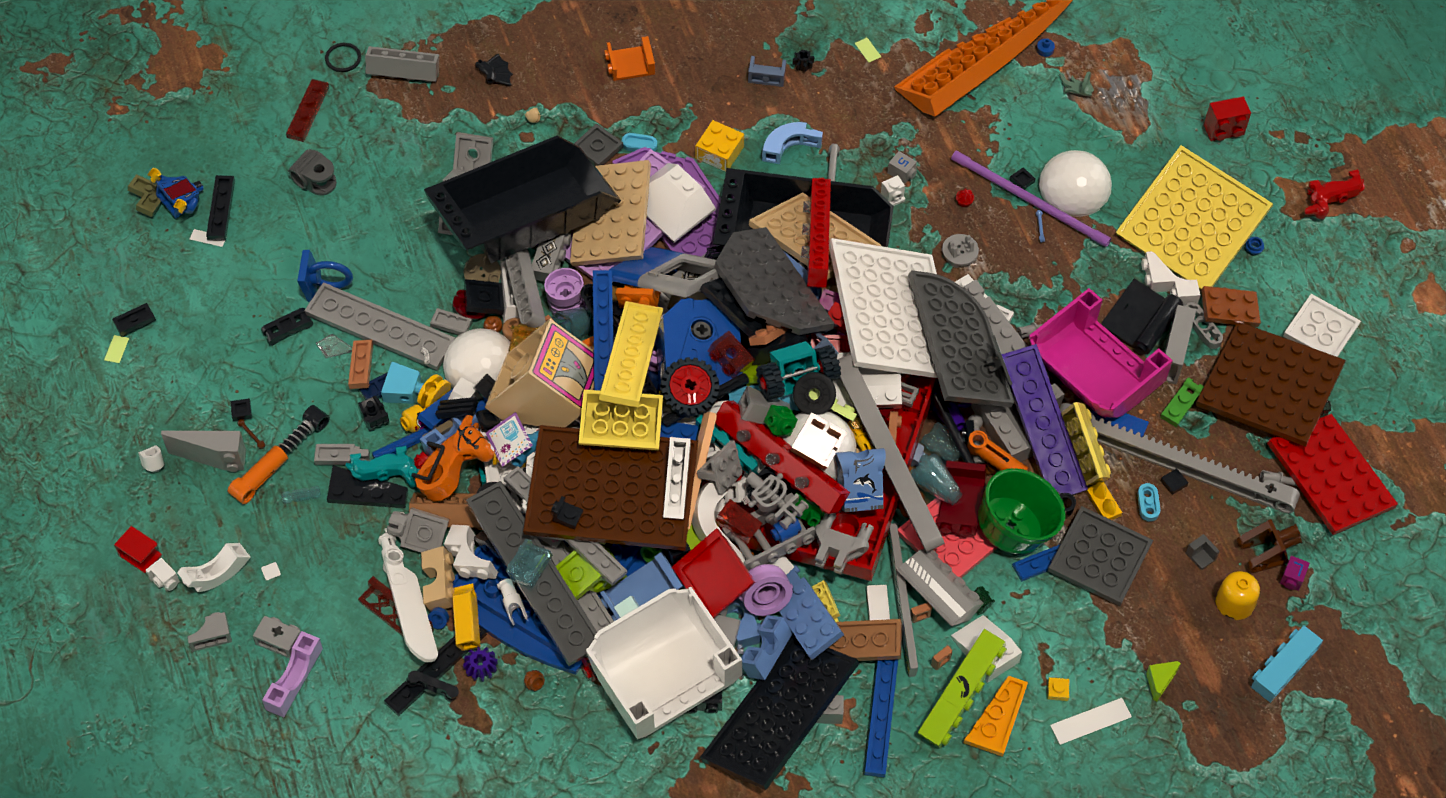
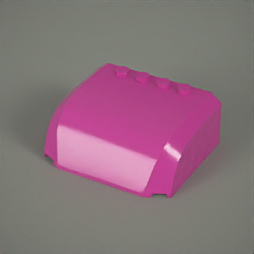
M1088 288L1031 333L1029 339L1031 345L1037 344L1045 368L1099 416L1117 418L1139 404L1167 380L1173 360L1159 348L1147 357L1145 362L1097 321L1103 300Z

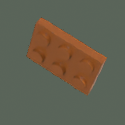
M1203 286L1201 289L1205 322L1233 325L1244 323L1253 327H1258L1261 324L1257 292Z

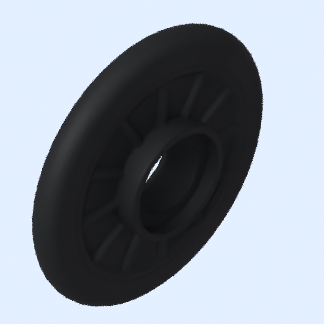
M819 372L807 373L796 382L793 389V399L797 408L807 415H811V413L821 415L832 408L836 399V388L832 380L826 375ZM813 388L818 389L820 392V396L816 400L811 399L809 396V392Z

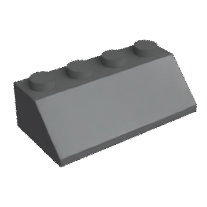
M971 404L974 413L982 417L983 427L996 445L1020 462L1034 456L1019 412L1014 405L1003 407Z

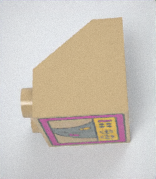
M549 319L507 353L485 408L501 420H505L516 412L522 424L533 426L566 427L574 420L580 423L583 391L594 390V350L552 319Z

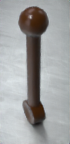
M243 419L238 420V426L245 429L255 440L259 449H264V441H260L245 425Z

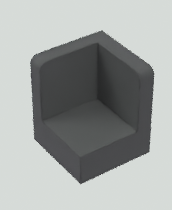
M1203 534L1188 545L1185 554L1203 570L1216 561L1219 550Z

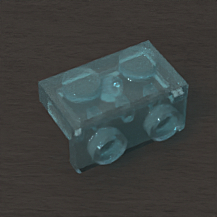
M935 423L932 431L923 436L921 443L928 450L940 454L944 460L956 461L961 458L946 426L941 423ZM963 438V440H964V442H965V444H966V446H967L968 440H966L965 438Z
M526 538L509 563L506 572L513 582L533 588L553 554L550 550L533 545L531 540Z

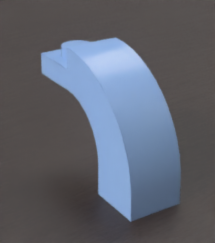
M804 122L782 125L772 131L767 137L762 151V161L780 164L783 152L793 145L821 148L823 132L815 129H806L807 123Z

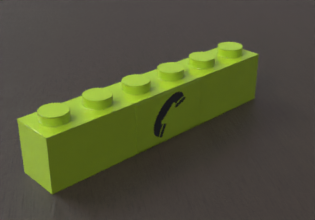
M983 629L918 731L919 736L940 749L942 745L946 746L952 737L950 735L954 727L957 729L963 720L961 717L965 710L969 711L974 703L972 698L976 693L979 694L985 685L984 679L987 675L989 677L992 675L996 668L995 662L998 658L1002 659L1005 655L1007 648H1005L1006 642Z

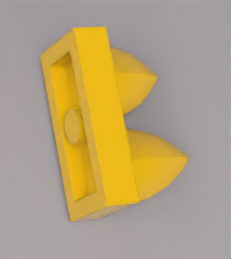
M1104 481L1097 482L1095 485L1088 487V490L1085 492L1099 515L1110 520L1122 516L1121 509Z

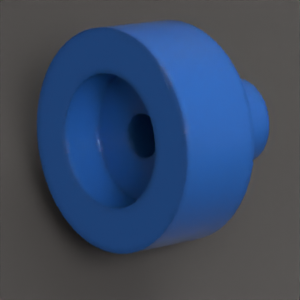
M1048 38L1041 39L1037 44V53L1043 57L1051 56L1054 53L1055 44Z
M441 607L433 608L428 615L430 625L436 629L444 628L449 621L448 612Z

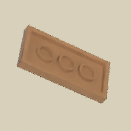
M901 619L836 622L844 636L828 648L856 658L858 661L901 659Z

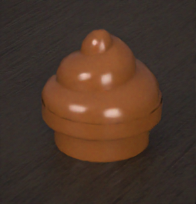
M489 316L484 321V329L500 332L503 327L501 319L497 316Z
M532 670L525 674L524 684L528 689L537 691L543 687L545 679L540 671Z

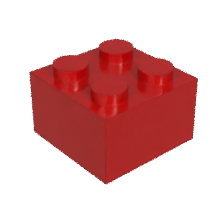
M1244 96L1209 104L1204 127L1210 141H1221L1226 138L1245 135L1251 111Z

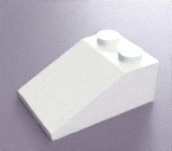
M982 615L952 634L951 638L965 656H967L983 629L988 630L1006 642L1005 648H1007L1005 655L1002 659H997L994 664L996 666L994 672L990 677L987 675L984 679L988 683L1018 664L1022 651L1005 632Z

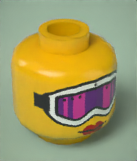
M416 404L402 412L400 423L404 430L413 433L426 427L418 419V415L426 409L425 407L422 408Z

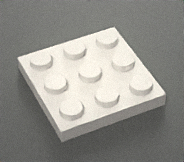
M1311 294L1284 332L1283 337L1338 357L1361 321Z

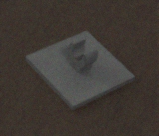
M993 335L992 338L999 356L986 358L987 364L994 362V365L989 366V370L995 371L1000 366H1003L1009 385H1012L995 335Z

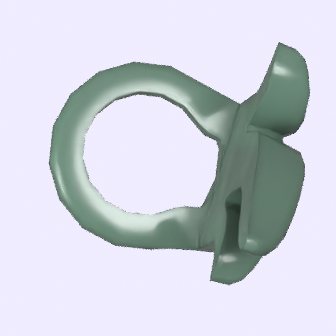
M1090 71L1086 73L1083 81L1076 80L1073 75L1070 81H1068L1063 74L1059 73L1061 82L1066 87L1065 93L1071 92L1082 96H1092L1094 88L1090 83Z

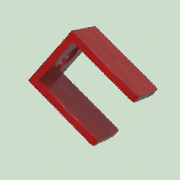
M130 526L114 544L119 557L143 573H146V569L162 556L155 549L158 545L157 542L133 526Z

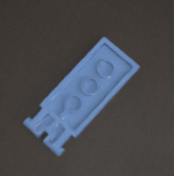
M794 565V568L787 574L790 584L793 585L792 597L788 604L779 612L808 656L813 660L844 636V633L805 577L800 578L798 575L800 569L797 565Z

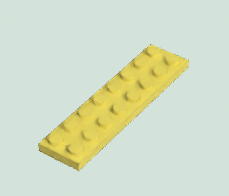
M625 301L599 400L630 407H639L663 308Z

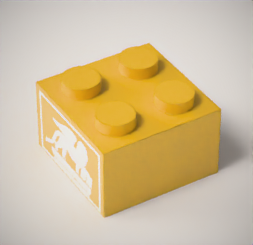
M712 120L695 145V158L726 172V168L732 166L744 148V133Z

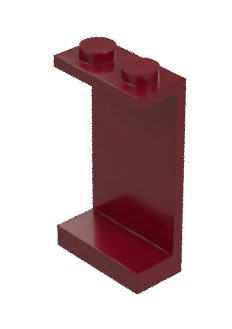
M946 461L945 486L939 518H936L939 532L976 536L979 521L978 511L982 503L987 475L985 464Z

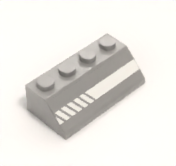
M925 549L919 550L897 568V571L951 626L971 620L984 604L980 600L979 595L971 591L966 586L965 581L957 577L952 572V568L948 564L943 563L934 550L926 552Z

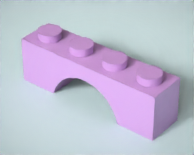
M301 631L292 647L291 657L285 672L277 682L270 685L262 699L267 711L283 718L285 717L323 649L320 638Z

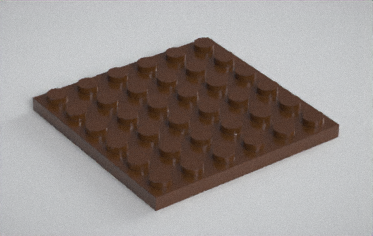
M1236 323L1197 400L1196 406L1306 447L1346 360L1253 326Z

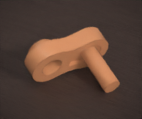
M890 411L889 431L896 443L897 427L901 428L902 416H898V412Z

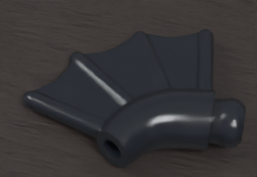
M496 54L487 62L480 59L475 63V67L485 75L487 83L497 82L507 86L512 85L510 77L513 73L508 69V62L504 61L499 54Z

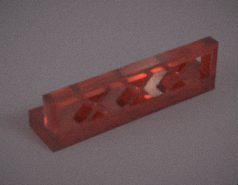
M372 576L368 581L369 588L358 598V601L403 636L401 627L396 624L398 614H396L397 610L391 590ZM374 593L378 597V603H369L366 599ZM390 606L393 608V614L384 615L381 613V607ZM429 620L430 626H431V629H432V633H433V632H434L433 624H432V622Z

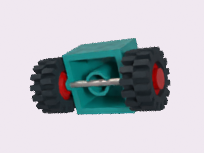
M806 341L770 352L771 363L758 366L756 369L757 383H759L761 394L764 395L767 401L792 394L798 379L811 372L822 373L832 381L838 380L841 377V366H839L840 362L837 359V353L835 354L834 348L832 349L830 345L813 349Z

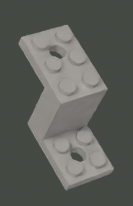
M457 132L453 170L443 181L490 163L492 160L493 137ZM470 149L477 151L478 156L476 158L469 155ZM439 216L438 233L453 235Z

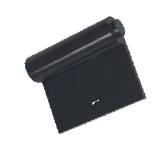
M1134 278L1101 325L1115 337L1134 348L1137 353L1146 355L1151 352L1171 324L1177 305L1183 306V301L1173 294H1169L1164 298Z

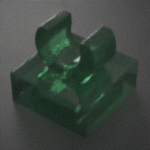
M981 586L977 587L974 591L984 603L976 612L977 615L984 614L995 602L989 596V591H986Z

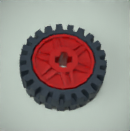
M686 357L685 360H682V358L678 359L677 362H673L670 367H667L660 384V393L663 395L665 406L670 408L671 412H676L681 417L684 415L685 418H690V416L695 418L709 411L715 404L719 394V379L716 376L715 370H712V366L706 365V362L703 360L698 361V358L690 359V357ZM689 385L690 387H693V390H690V388H686V386Z

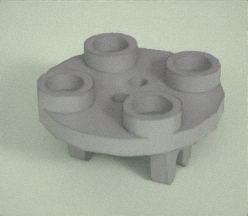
M955 234L948 237L943 243V257L954 268L970 265L978 258V244L970 235Z

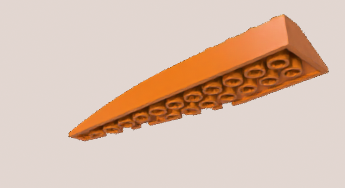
M1046 0V2L1036 3L1032 5V9L1025 12L1022 10L1017 13V17L1013 19L1008 17L985 29L986 33L972 36L971 41L967 43L962 41L956 44L957 48L943 51L894 86V88L923 113L937 116L1022 52L1073 0Z

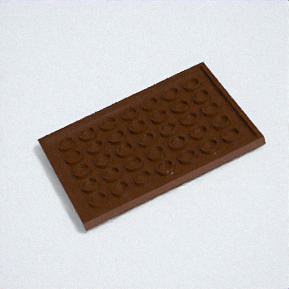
M540 425L523 529L524 535L686 551L698 440H691L684 519L663 518L670 438L660 437L659 450L579 445L580 429ZM561 496L566 497L565 502L583 509V514L575 530L553 521L551 509L555 501L559 502Z

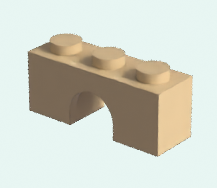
M444 546L421 552L422 570L430 579L436 577L433 583L423 586V604L430 611L436 607L443 609L453 607L452 595L454 593L453 581L455 576L452 571V564H454L452 553L448 552Z

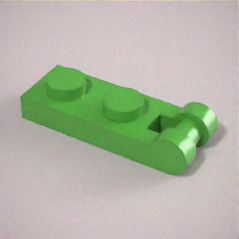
M1189 377L1160 416L1161 419L1176 428L1197 401L1204 388L1203 385L1194 383V380ZM1188 389L1193 390L1194 393H1193V394L1189 393V392H1188Z

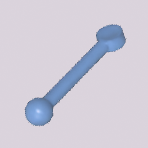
M1037 210L1036 216H1038L1040 232L1039 239L1042 243L1045 242L1041 217L1043 215V212L1041 210Z

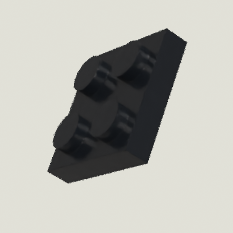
M465 279L466 312L503 315L502 283Z

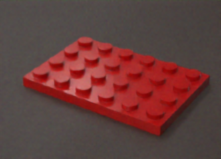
M1332 414L1319 418L1306 447L1278 436L1269 439L1267 443L1332 535L1390 511L1398 505Z

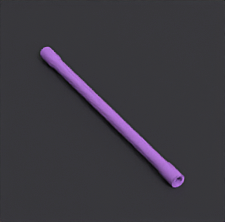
M956 150L953 153L951 160L974 171L1071 226L1100 245L1107 247L1110 244L1111 237L1087 226L976 163Z

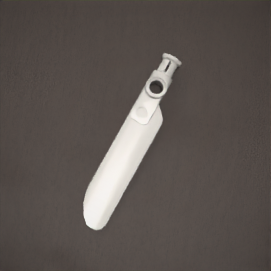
M384 533L378 539L383 549L381 552L384 561L383 570L387 573L405 643L418 659L424 662H433L438 657V651L427 611L423 604L417 576L404 567V555L399 547L396 546V536Z

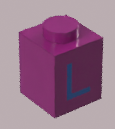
M1290 556L1280 584L1288 589L1299 591L1310 563Z

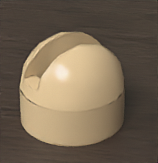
M532 108L526 112L525 117L530 123H537L541 115L537 108Z

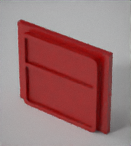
M717 528L672 566L685 588L689 589V587H692L713 618L755 583L752 575L732 546Z

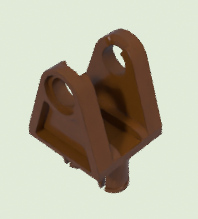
M1272 519L1236 539L1241 549H1247L1268 542L1275 546L1248 562V568L1251 573L1287 564L1289 560L1286 549L1303 543L1296 524L1279 531L1276 530Z

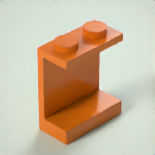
M648 36L641 37L642 46L612 51L610 42L607 43V50H604L605 60H609L607 68L609 75L612 74L613 81L655 75V62Z

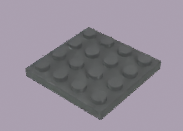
M1081 506L1052 560L1048 572L1121 606L1153 540Z

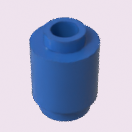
M796 518L797 521L791 523L788 529H784L779 522L773 524L772 530H770L773 539L782 543L798 535V532L802 530L798 519Z

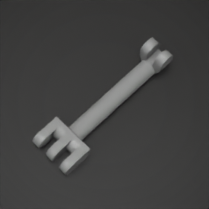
M837 144L829 146L828 179H831V181H835L837 156H839L840 147Z

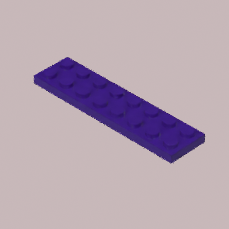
M1037 344L1002 354L1012 381V385L1009 386L1041 478L1048 481L1059 493L1075 495L1087 491L1088 488Z

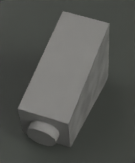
M747 386L739 400L741 419L766 425L763 421L771 405L786 406L790 409V404L777 398L767 401L764 395L761 394V391Z

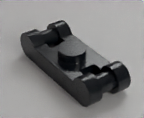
M299 308L261 328L263 335L267 336L269 345H275L279 340L313 326V321L310 317H307L304 311L305 308Z
M411 671L406 678V684L409 687L418 685L425 688L424 690L430 694L435 695L438 693L444 695L448 702H453L459 694L456 686L418 671Z

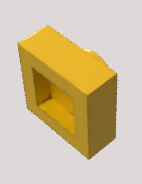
M1049 677L1048 700L1068 701L1069 679Z

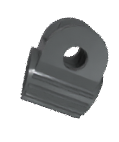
M307 149L288 170L292 180L300 188L307 189L315 195H327L336 188L337 181L334 175L333 163L316 150ZM327 181V183L324 186L317 185V183H323Z

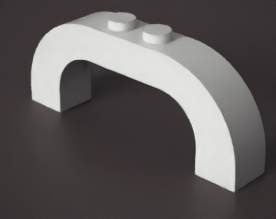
M708 481L699 490L695 504L692 525L696 535L702 541L716 528L719 529L744 564L746 558L720 530L714 518L715 507L727 494V491L719 494L716 482ZM784 555L773 563H767L778 566L786 575L794 568L793 564Z

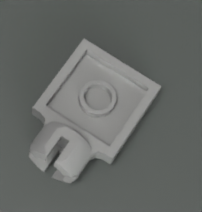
M411 508L409 514L394 511L388 521L390 524L389 526L387 525V533L401 539V547L424 552L442 546L450 519L416 508Z

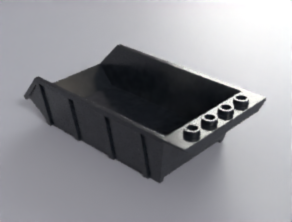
M558 135L424 189L428 200L461 247L467 251L479 246L490 263L498 260L502 261L505 257L529 247L533 248L536 244L562 233H569L574 228L594 220H600V217L615 202L620 203L621 201L581 147Z
M726 168L713 245L725 246L733 232L753 229L749 226L750 219L802 192L810 197L812 178ZM831 181L830 211L881 244L882 247H888L894 206L873 186ZM787 253V254H788L790 257H792L796 262H800V261L797 260L795 257H793L792 255H790L789 253Z

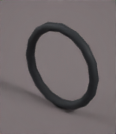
M337 43L328 49L325 61L332 70L346 72L357 67L361 61V52L357 46L351 43ZM341 46L351 47L357 52V61L348 68H336L329 62V54L333 49Z

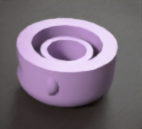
M770 564L755 566L749 570L755 583L739 596L746 609L758 616L771 615L783 609L790 601L793 592V585L790 584L785 572L778 566Z

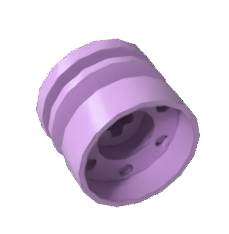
M571 268L556 269L545 279L544 287L549 310L555 316L571 318L579 315L585 309L586 303L580 293L584 282L578 271Z

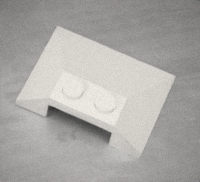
M667 163L650 177L647 218L674 243L716 210L702 186L678 164Z

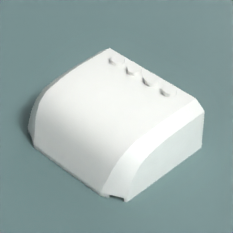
M692 587L682 590H666L599 630L589 648L586 649L588 659L598 680L637 739L650 735L730 686L742 676L741 657Z

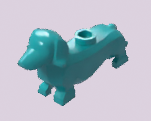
M406 446L396 447V454H384L369 461L360 460L361 453L351 454L350 464L346 463L345 465L351 471L353 477L360 481L372 479L384 481L390 476L402 475L412 488L417 487L412 473L417 474L420 470L416 468L414 460L406 455Z

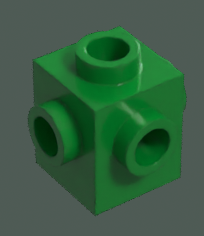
M771 405L763 422L768 426L773 435L781 437L791 436L798 419L788 407Z

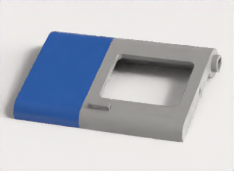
M657 247L645 250L643 259L623 261L609 269L612 270V281L654 289V291L685 298L698 292L702 284L721 278L714 268L715 259ZM678 269L701 274L702 276L694 280H688L665 274Z

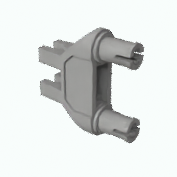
M825 513L820 524L815 526V538L819 546L815 557V566L823 568L828 557L832 556L836 558L834 572L842 574L847 562L867 552L869 548L868 540L874 527L869 524L866 528L867 523H862L857 537H853L830 529L836 514L831 513L828 515Z

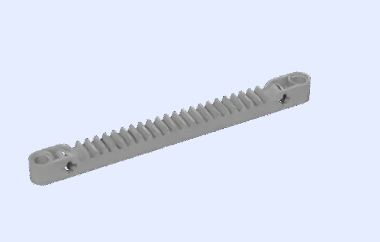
M1063 403L1059 409L1062 412L1072 404ZM1091 413V423L1097 430V440L1100 444L1172 471L1177 468L1182 475L1284 513H1293L1300 493L1291 486L1270 479L1259 482L1258 476L1252 479L1250 473L1247 476H1244V471L1238 474L1237 468L1230 471L1229 465L1222 468L1221 462L1214 465L1213 459L1207 462V457L1201 460L1199 454L1193 457L1191 451L1185 454V449L1183 448L1180 451H1177V446L1171 449L1170 443L1163 446L1162 440L1155 443L1154 437L1148 440V435L1140 437V432L1134 435L1132 429L1126 432V427L1124 426L1118 429V424L1111 426V421L1105 424L1103 418L1097 421L1093 413Z

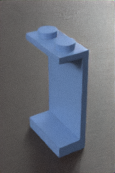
M662 552L654 556L655 559L607 591L603 590L600 592L603 596L600 600L606 609L610 607L614 613L611 615L614 621L621 618L614 606L629 596H633L639 606L668 589L681 590L685 587Z

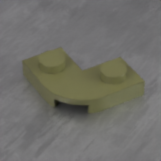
M136 174L128 185L127 190L142 197L136 205V210L153 217L162 204L161 200L156 196L157 184Z

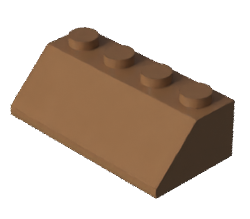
M414 492L411 498L409 512L411 508H416L450 519L448 527H451V525H468L474 527L475 530H483L466 504V499L476 493H452L442 501L434 502L427 499L423 493Z

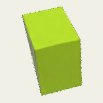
M1180 662L1149 665L1146 675L1154 701L1157 702L1170 684L1178 672Z

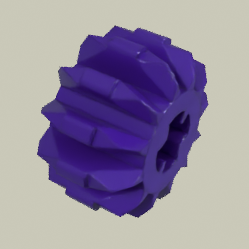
M478 646L477 651L474 652L470 649L469 655H465L463 668L466 670L468 677L472 676L474 681L480 677L481 681L484 682V677L487 676L491 679L492 673H496L498 659L495 658L493 651L489 652L487 647L482 651Z

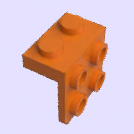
M625 284L624 288H617L615 294L620 308H624L625 301L657 307L661 292Z

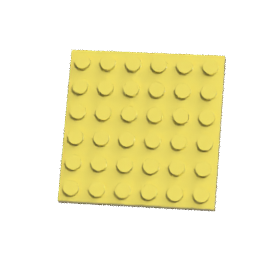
M1180 145L1118 228L1116 235L1145 254L1149 251L1154 252L1172 272L1186 280H1197L1201 290L1203 286L1213 287L1273 207V203Z

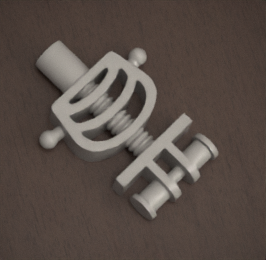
M754 472L750 473L745 481L755 490L751 493L752 501L748 503V506L752 508L756 504L763 512H769L779 507L780 510L774 514L773 520L777 523L784 516L785 518L779 522L784 529H788L791 523L797 521L795 516L801 517L803 515L802 512L809 508L808 504L803 500L800 501L798 506H795L799 501L797 493L787 503L785 502L787 486L781 480L783 479L782 473H779L777 477L771 474L765 480H762ZM779 489L782 490V494L780 496L777 495Z

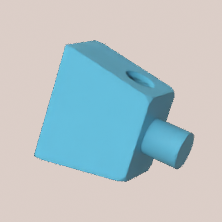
M391 362L381 391L383 402L413 404L424 384L421 383L420 372Z

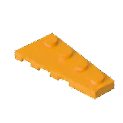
M1008 676L991 703L984 710L980 719L973 726L969 735L964 739V744L1003 757L1028 682Z

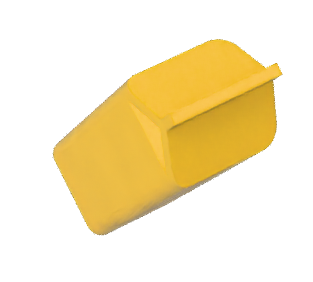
M474 584L455 587L452 600L456 646L462 651L475 649L478 646L481 647L477 595L474 590Z

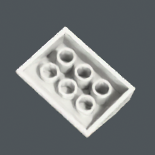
M851 352L839 353L837 359L851 354ZM858 367L878 408H902L901 373ZM840 378L832 381L836 388L837 404L843 407L847 404L854 408Z

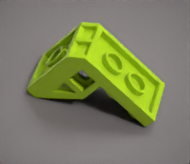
M602 546L614 557V555L608 547ZM575 550L555 566L576 600L589 590L597 593L613 587ZM625 575L624 577H622V578H621L618 582H616L614 585H616L617 583H619L620 581H622L623 579H625V578L627 577V575Z

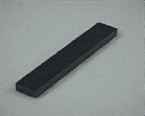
M479 626L481 641L487 635V632ZM454 636L438 650V657L435 661L425 662L417 671L440 679L470 650L462 651L456 646ZM405 681L384 700V704L397 716H400L426 692L425 688L418 685L409 687Z

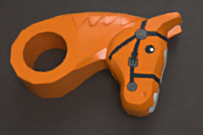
M466 415L457 432L441 444L445 447V450L432 478L429 481L419 478L415 479L418 489L427 499L433 502L442 501L455 491L459 483L460 469L463 461L478 459L482 462H489L493 459L495 450L478 430L479 423L472 425L473 416ZM436 448L417 474L428 477L440 448Z

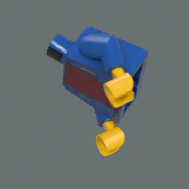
M152 168L147 175L151 176L153 183L157 182L156 196L172 215L178 218L184 213L192 214L198 205L199 192L204 190L200 181L191 183L186 176L166 177L161 175L158 169Z

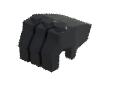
M376 395L358 402L364 423L369 431L375 429V427L382 426V424L389 423L388 413Z

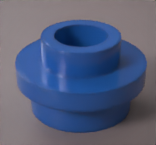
M1251 237L1247 240L1245 248L1251 254H1260L1264 249V243L1259 237Z

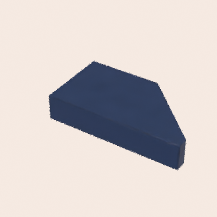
M388 372L369 381V388H359L365 400L375 395L378 399L382 397L381 391Z

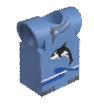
M868 449L859 453L851 451L836 452L834 456L838 467L837 482L850 492L841 507L844 512L883 509L882 470L886 459L885 449Z

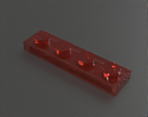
M315 79L311 80L286 132L287 138L301 142L305 141L327 94L329 83Z

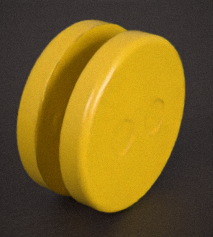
M438 374L432 375L420 389L417 403L422 407L428 408L451 390V383L446 379L443 380Z

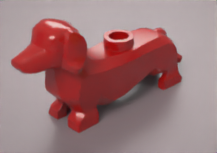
M1359 170L1349 171L1348 174L1352 178L1347 181H1329L1322 185L1319 180L1309 182L1311 189L1307 190V194L1311 195L1310 202L1312 206L1307 207L1304 214L1314 215L1317 219L1322 220L1329 213V203L1338 201L1339 203H1344L1349 198L1358 196L1365 189L1364 179H1361Z

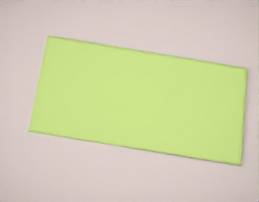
M868 38L855 43L868 62L881 57Z
M114 335L104 360L120 363L129 338Z

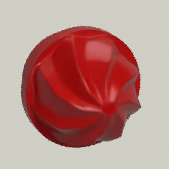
M965 188L957 193L956 201L961 207H968L974 201V194L971 190Z
M423 451L419 455L416 454L414 458L417 469H420L428 458Z

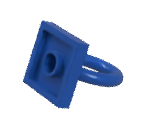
M310 250L302 251L297 282L308 302L312 300L317 292V287L321 286L323 282L338 289L345 288L352 283L353 274L346 266L332 261L316 263ZM327 268L340 271L346 278L339 282L321 279L320 269Z

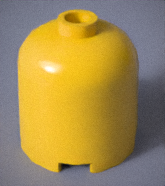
M1237 571L1229 574L1217 592L1215 601L1217 609L1222 615L1233 617L1234 620H1242L1249 617L1255 609L1259 598V583L1254 576L1247 572Z

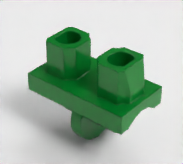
M798 494L799 501L795 506H798L800 501L803 500L808 504L809 508L802 512L803 515L801 517H795L802 518L807 521L809 526L815 527L825 513L819 509L820 506L815 502H811Z

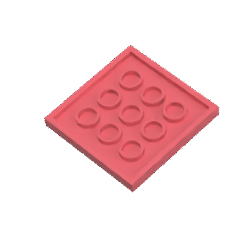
M943 492L927 505L935 523L936 518H939ZM909 519L898 528V534L913 550L918 552L924 549ZM978 521L976 536H963L957 533L944 534L940 532L945 544L933 550L938 554L943 563L948 564L952 568V572L957 577L962 578L998 547L985 537Z

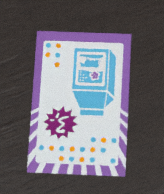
M516 412L486 432L502 467L533 446Z

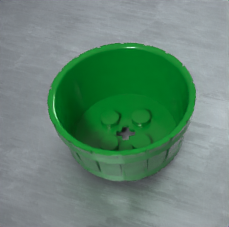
M1005 469L993 475L984 490L983 500L978 511L979 525L985 537L993 545L999 547V549L1012 554H1027L1037 550L1043 543L1051 540L1061 530L1065 521V507L1056 489L1044 478L1024 469ZM1008 520H1010L1011 523L1016 525L1013 527V529H1011L1010 526L1006 525L1008 523Z

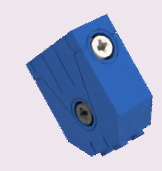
M681 299L663 315L656 337L659 395H661L660 384L665 370L673 362H677L681 358L682 360H685L686 357H690V359L698 358V361L703 360L706 362V365H711L712 370H715L717 373L719 386L743 373L740 328L710 299ZM689 385L686 386V388H690V390H693V387H690ZM729 394L721 397L718 401L729 400Z

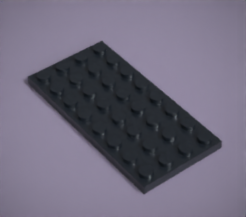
M793 634L766 679H759L700 756L702 762L767 790L858 667V660L831 648H827L812 660Z

